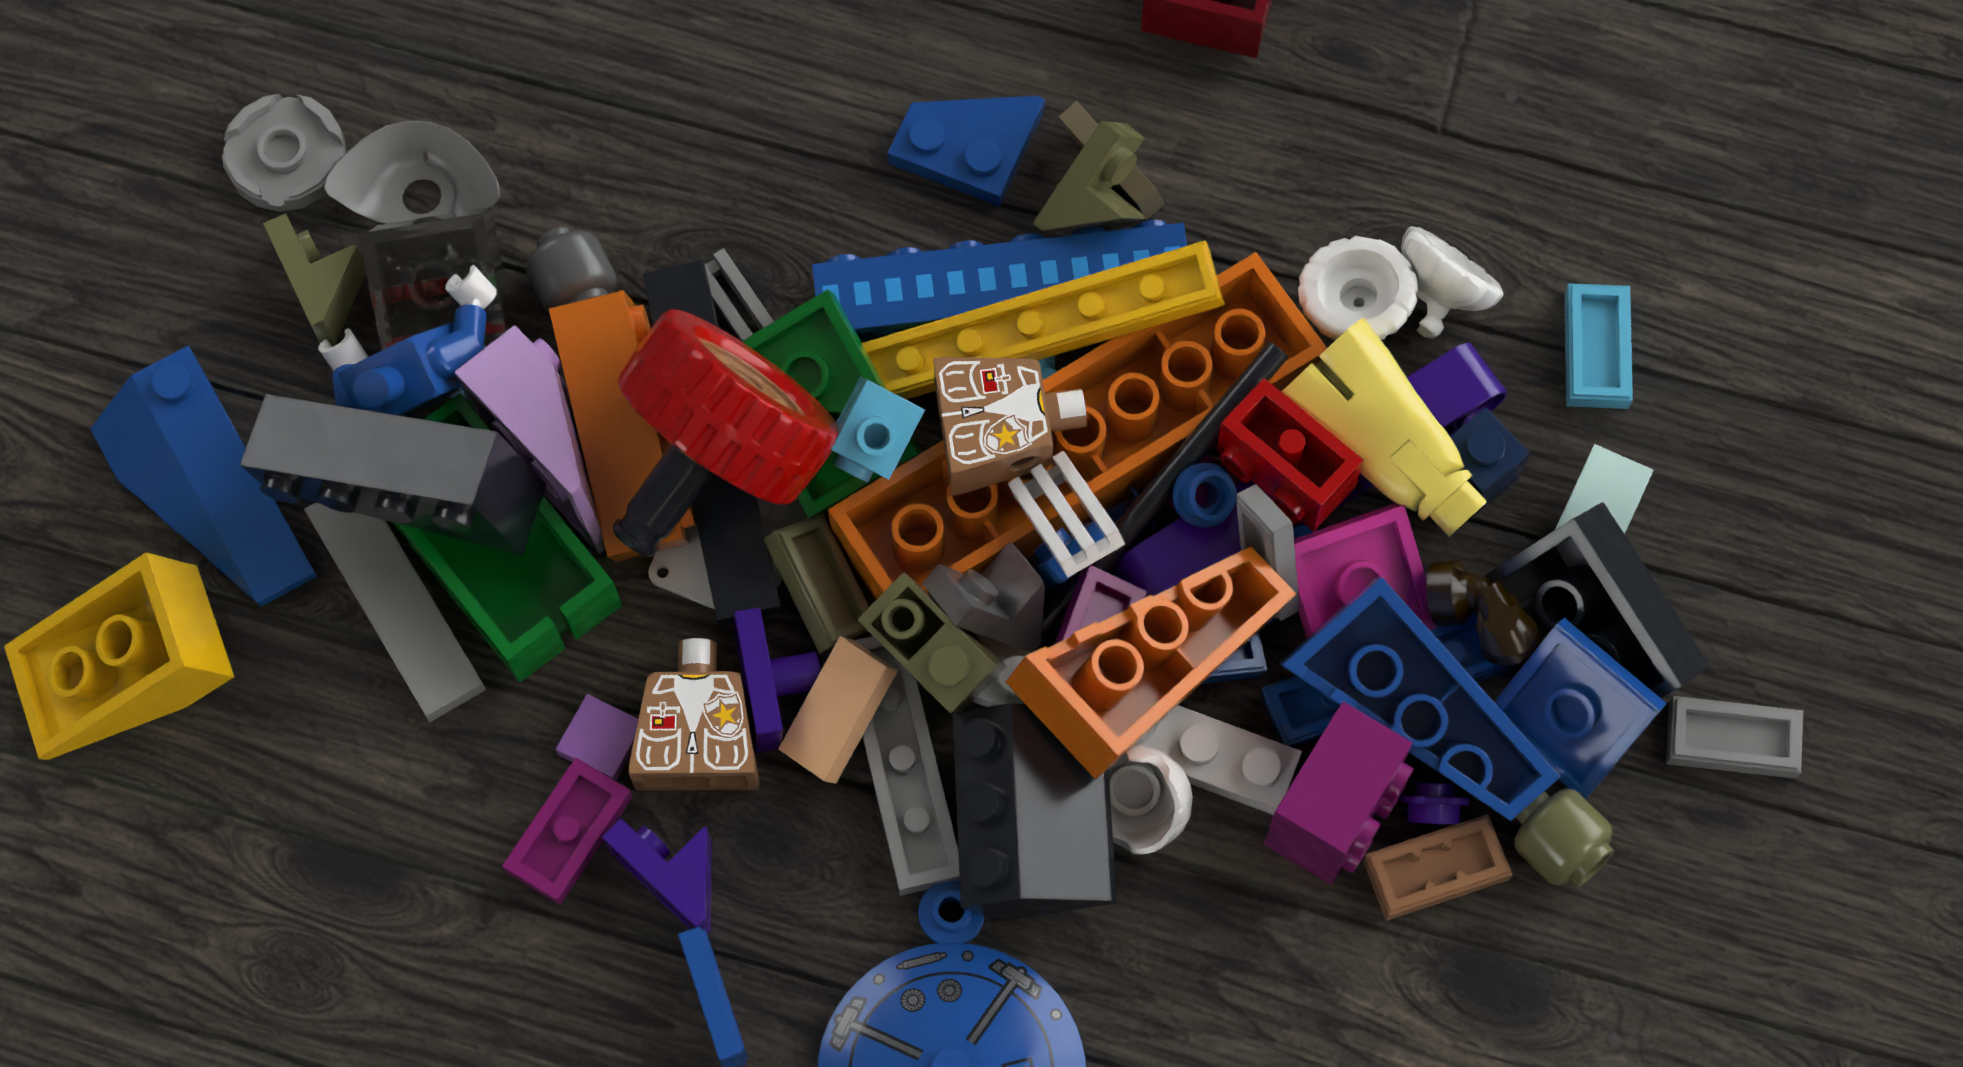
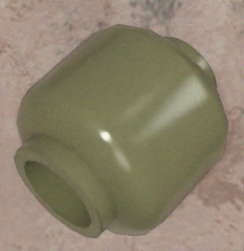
M1565 788L1554 793L1552 796H1549L1544 791L1515 817L1522 824L1514 841L1516 851L1552 885L1562 886L1572 882L1576 887L1582 886L1606 864L1615 851L1609 845L1613 834L1612 825L1574 789Z

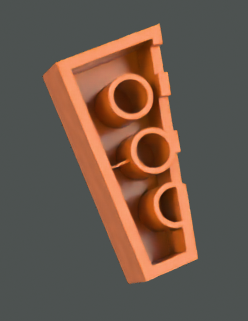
M1250 546L1182 579L1178 585L1155 596L1149 595L1131 604L1126 610L1100 623L1094 622L1074 632L1069 638L1048 648L1045 646L1026 655L1005 683L1096 780L1267 625L1296 593Z

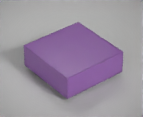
M587 694L555 750L558 756L570 762H573L576 757L614 781H617L631 756L638 718Z

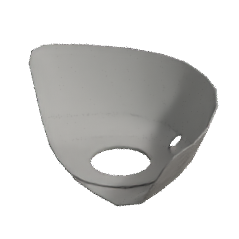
M404 121L387 125L366 136L340 158L329 171L324 184L327 195L357 214L375 222L420 230L445 229L470 223L488 212L497 203L500 196L496 176L487 161L469 141L450 128L424 121ZM425 151L428 154V160L426 162L423 157V153ZM416 180L432 181L441 190L439 205L429 213H412L403 204L402 196L404 190Z

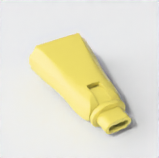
M1363 317L1349 327L1319 356L1322 360L1318 364H1310L1282 393L1364 460L1360 474L1368 479L1381 493L1398 505H1404L1405 508L1414 512L1418 511V516L1422 521L1430 516L1450 537L1487 501L1467 481L1473 475L1468 470H1462L1464 465L1453 440L1430 412L1390 351Z

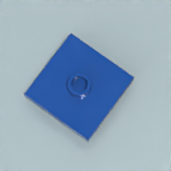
M1563 618L1555 625L1494 701L1561 776L1558 781L1568 789L1576 790L1585 799L1596 789L1667 704L1566 618Z

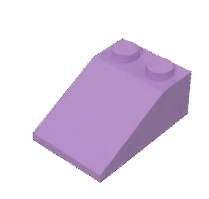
M514 325L454 373L474 411L491 431L498 432L546 483L543 496L585 541L600 554L605 550V545L565 379L558 373L563 369L562 363L556 353L543 339L539 338L532 343Z

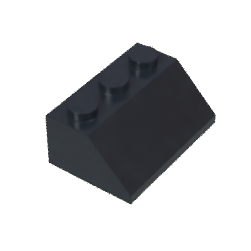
M1604 502L1571 519L1484 575L1493 583L1501 581L1507 592L1514 594L1523 611L1535 621L1540 634V644L1555 625L1563 618H1566L1660 698L1680 688L1710 666Z
M1008 703L953 714L961 908L1000 922L1117 903L1109 768L1095 780L1026 704Z

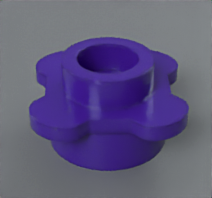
M1415 782L1414 795H1401L1400 802L1407 803V822L1459 824L1460 806L1469 805V798L1454 796V784Z

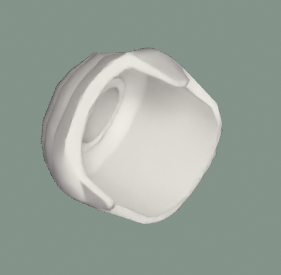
M1133 745L1109 767L1113 842L1126 848L1133 854H1148L1164 848L1183 832L1191 816L1193 795L1191 784L1183 768L1164 752L1149 746Z

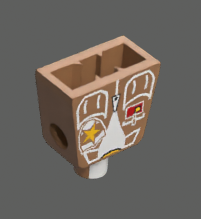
M975 357L933 358L934 384L952 496L1031 473L1030 470L1039 464H1042L1044 469L1052 464L1053 442L1051 432L1087 427L1082 389L1045 393L1040 363L1037 360Z
M702 638L680 641L678 643V672H653L648 675L629 762V775L636 791L759 790V776L741 674L733 671L717 672V643L715 641Z

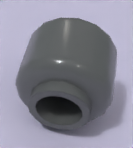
M560 227L545 233L538 239L536 243L537 248L529 256L525 268L542 307L548 315H550L549 308L614 293L618 283L617 277L599 239L595 235L586 231H571L569 228Z

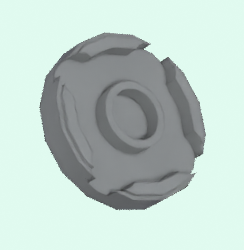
M280 94L264 96L245 106L229 123L224 136L226 143L223 149L224 155L222 154L223 167L238 194L255 206L278 212L305 208L327 195L324 189L325 179L329 171L346 153L345 139L341 128L330 110L311 97L297 94V98H282Z

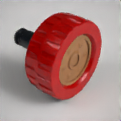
M676 309L668 310L660 316L636 347L619 375L618 385L623 396L634 410L660 435L668 440L671 445L628 503L624 517L622 519L618 518L615 521L613 532L622 543L638 554L646 557L655 555L660 548L658 546L659 542L671 534L713 474L757 498L774 504L787 505L798 498L832 452L831 448L839 435L838 424L809 392L748 345L693 314Z

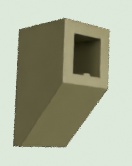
M904 572L857 619L949 713L962 712L1007 667L973 632L955 626L932 595Z

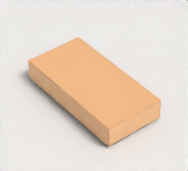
M840 636L778 749L821 780L836 784L898 670L854 640Z

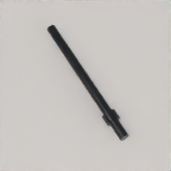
M1267 342L1115 523L1125 545L1092 563V566L1108 573L1172 497L1174 484L1180 473L1188 466L1200 463L1218 442L1221 422L1263 378L1269 381L1289 358L1272 342ZM1082 570L1073 574L1065 582L1054 586L1048 594L1052 599L1043 609L1042 640L1040 646L1035 651L1045 647L1059 631Z

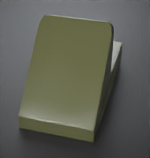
M1101 121L1033 224L1043 231H1073L1085 227H1100L1144 220L1145 216L1111 188L1113 185L1122 182L1133 170L1137 162L1135 152L1145 138L1127 123Z
M286 213L263 223L319 343L327 339L331 346H334L367 272V267L358 246H349L321 259L308 229L296 234Z

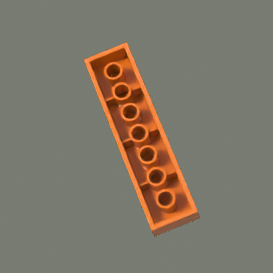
M1257 252L1217 275L1224 306L1112 338L1043 380L1045 393L1081 388L1087 416V427L1051 432L1053 442L1052 464L1045 468L1046 471L1056 466L1053 456L1064 451L1104 510H1107L1132 495L1130 486L1140 490L1150 483L1268 341L1276 345L1289 357L1268 381L1280 392L1310 364H1318L1322 360L1319 356L1327 347ZM943 440L894 469L890 479L881 477L828 509L830 528L842 552L875 601L903 572L929 593L922 583L938 564L964 574L968 569L982 574L1008 543L1015 544L1027 559L1034 555L1033 551L1044 542L1008 486V482L1015 478L952 496ZM1029 473L1019 476V478L1025 484L1032 480L1033 476ZM1066 481L1059 484L1057 488L1083 524V522L1089 520L1090 516ZM1045 494L1034 499L1055 532L1063 527L1067 533H1070Z

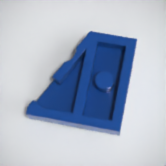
M1039 96L912 102L887 153L888 164L1000 207L1045 111V98Z

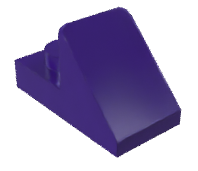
M620 818L602 836L609 853L689 930L701 926V929H705L708 935L711 932L712 841L708 828L703 827L669 862H666L664 859L671 853L670 850L648 827L642 825L635 832Z

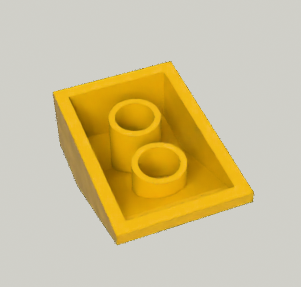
M147 552L4 646L38 758L43 760H50L187 708L234 678L197 565Z

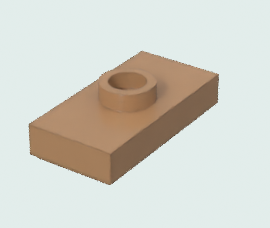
M1489 814L1367 853L1363 857V863L1385 921L1508 881L1512 877V872Z

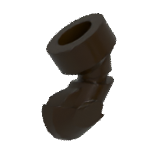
M1460 560L1432 562L1427 572L1426 593L1429 613L1433 623L1436 626L1464 625L1475 611L1478 616L1476 629L1480 637L1479 648L1483 658L1494 665H1501L1508 669L1522 667L1538 648L1541 640L1535 621L1523 611L1514 594L1508 593L1501 581L1493 583L1487 577L1471 573Z

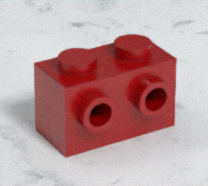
M1265 378L1221 422L1216 452L1220 454L1219 459L1222 465L1231 475L1244 483H1248L1250 480L1253 481L1269 495V498L1294 524L1301 521L1313 532L1356 487L1364 461Z

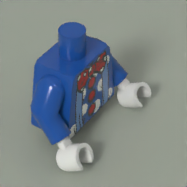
M475 265L470 267V272L464 280L457 274L453 275L445 287L450 295L461 305L455 311L453 323L413 335L368 357L349 328L345 329V338L333 347L327 339H324L318 348L334 371L332 382L335 405L409 417L462 391L463 389L454 372L484 349L487 319L484 309L495 298L496 288Z

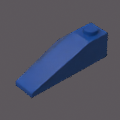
M189 345L132 374L90 428L120 484L135 497L137 496L173 531L178 532L204 555L207 561L259 607L316 578V573L275 499L262 493L259 490L261 483L240 466L246 446Z

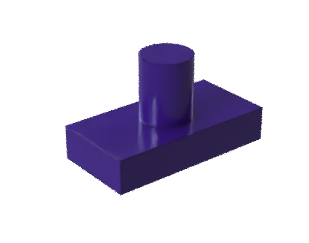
M761 608L735 611L734 638L755 753L778 750L782 743L783 728L777 697L810 692L821 672L818 656L815 651L770 659Z

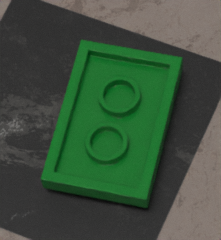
M828 289L741 341L801 385L830 413L836 422L860 376L886 389L836 295ZM911 436L895 469L922 453L913 436ZM832 451L816 476L798 496V500L809 519L821 514L825 515L828 513L829 508L883 476L873 472L867 483L834 466L833 464L839 454Z

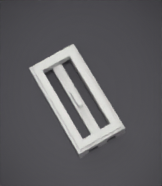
M1062 451L1053 456L1056 466L1046 471L1042 464H1039L1030 470L1033 476L1032 480L1023 484L1021 479L1017 477L1008 482V486L1066 576L1070 577L1122 547L1125 543L1116 525L1066 453ZM1066 481L1104 538L1094 542L1057 488L1059 484ZM1045 494L1082 551L1073 556L1069 553L1035 502V498Z

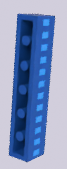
M1147 220L1136 224L1130 229L1106 231L1101 227H1085L1074 231L1068 236L1045 238L1040 234H1023L1014 237L1010 242L987 245L979 241L968 240L957 242L948 249L922 252L917 248L905 247L895 249L886 256L862 259L856 255L842 254L827 259L825 263L812 264L815 296L827 289L833 292L861 343L1178 249L1187 246L1184 223L1167 224L1162 220Z

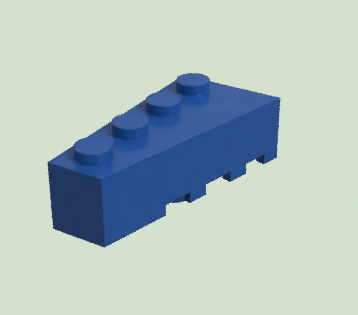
M1375 577L1278 663L1339 706L1342 702H1345L1413 742L1408 753L1510 821L1561 777L1383 577Z

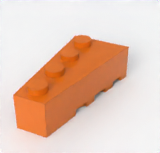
M622 290L549 308L607 557L615 562L643 556L627 547L615 536L613 524L618 518L622 519L624 517L628 503L671 445L668 440L660 435L634 410L623 396L618 385L621 371L636 347L650 330L643 304L636 306L625 291ZM692 504L671 534L659 542L658 546L660 548L658 552L690 544L687 528L696 526Z

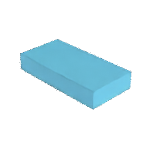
M1568 283L1565 290L1566 406L1629 409L1633 401L1630 286Z

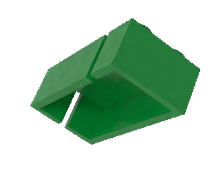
M461 393L423 419L490 430ZM542 496L523 555L392 522L402 536L406 537L413 550L519 683L566 649L561 639V636L569 631L575 640H578L622 607L614 582L544 496Z

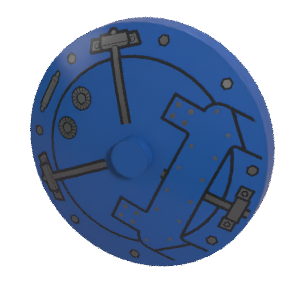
M952 942L930 944L901 952L886 959L860 978L845 994L827 1025L821 1042L817 1067H1086V1061L1077 1026L1065 1003L1045 979L1021 961L1003 952L974 944Z

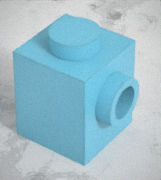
M860 376L836 422L839 428V435L831 450L839 455L833 465L867 483L873 472L890 479L925 409Z

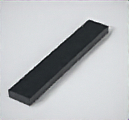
M704 260L643 273L653 325L663 313L676 309L693 314L719 328ZM713 474L692 503L718 624L720 627L734 624L735 611L760 607L762 617L782 613L770 553L764 542L766 535L758 499Z

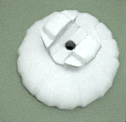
M1411 226L1403 235L1401 251L1402 255L1412 263V272L1416 273L1418 292L1416 293L1417 301L1421 299L1427 303L1428 313L1420 321V326L1417 329V332L1424 337L1433 339L1441 334L1444 328L1441 319L1447 315L1450 309L1485 310L1496 305L1503 297L1500 284L1492 276L1486 274L1482 267L1468 260L1455 247L1449 246L1442 239L1420 227Z
M1355 235L1350 240L1343 238L1332 241L1328 246L1320 247L1312 255L1309 263L1305 264L1299 276L1300 286L1298 287L1300 305L1303 308V314L1320 333L1333 340L1339 338L1349 327L1363 317L1378 337L1383 340L1387 335L1398 331L1412 314L1417 303L1416 293L1418 292L1416 273L1412 272V263L1396 247L1382 240Z

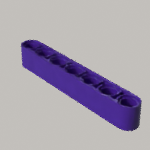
M1464 343L1453 348L1407 377L1417 394L1449 436H1452L1484 408L1492 412L1508 395L1507 390L1471 343ZM1359 474L1356 487L1334 511L1371 489L1374 485L1362 474ZM1251 480L1248 483L1239 481L1235 484L1236 492L1239 493L1255 485V483ZM1235 503L1230 515L1216 526L1197 527L1188 524L1182 518L1176 520L1125 553L1115 563L1113 571L1118 578L1147 591L1145 597L1149 595L1155 596L1178 585L1182 579L1240 552L1237 504ZM1299 521L1297 524L1293 523V529L1297 526L1305 525Z

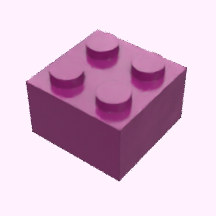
M1342 702L1275 810L1264 845L1330 885L1333 884L1342 868L1354 874L1372 844V839L1380 826V823L1372 819L1373 816L1376 814L1385 820L1388 818L1414 768L1404 763L1413 742L1347 703Z

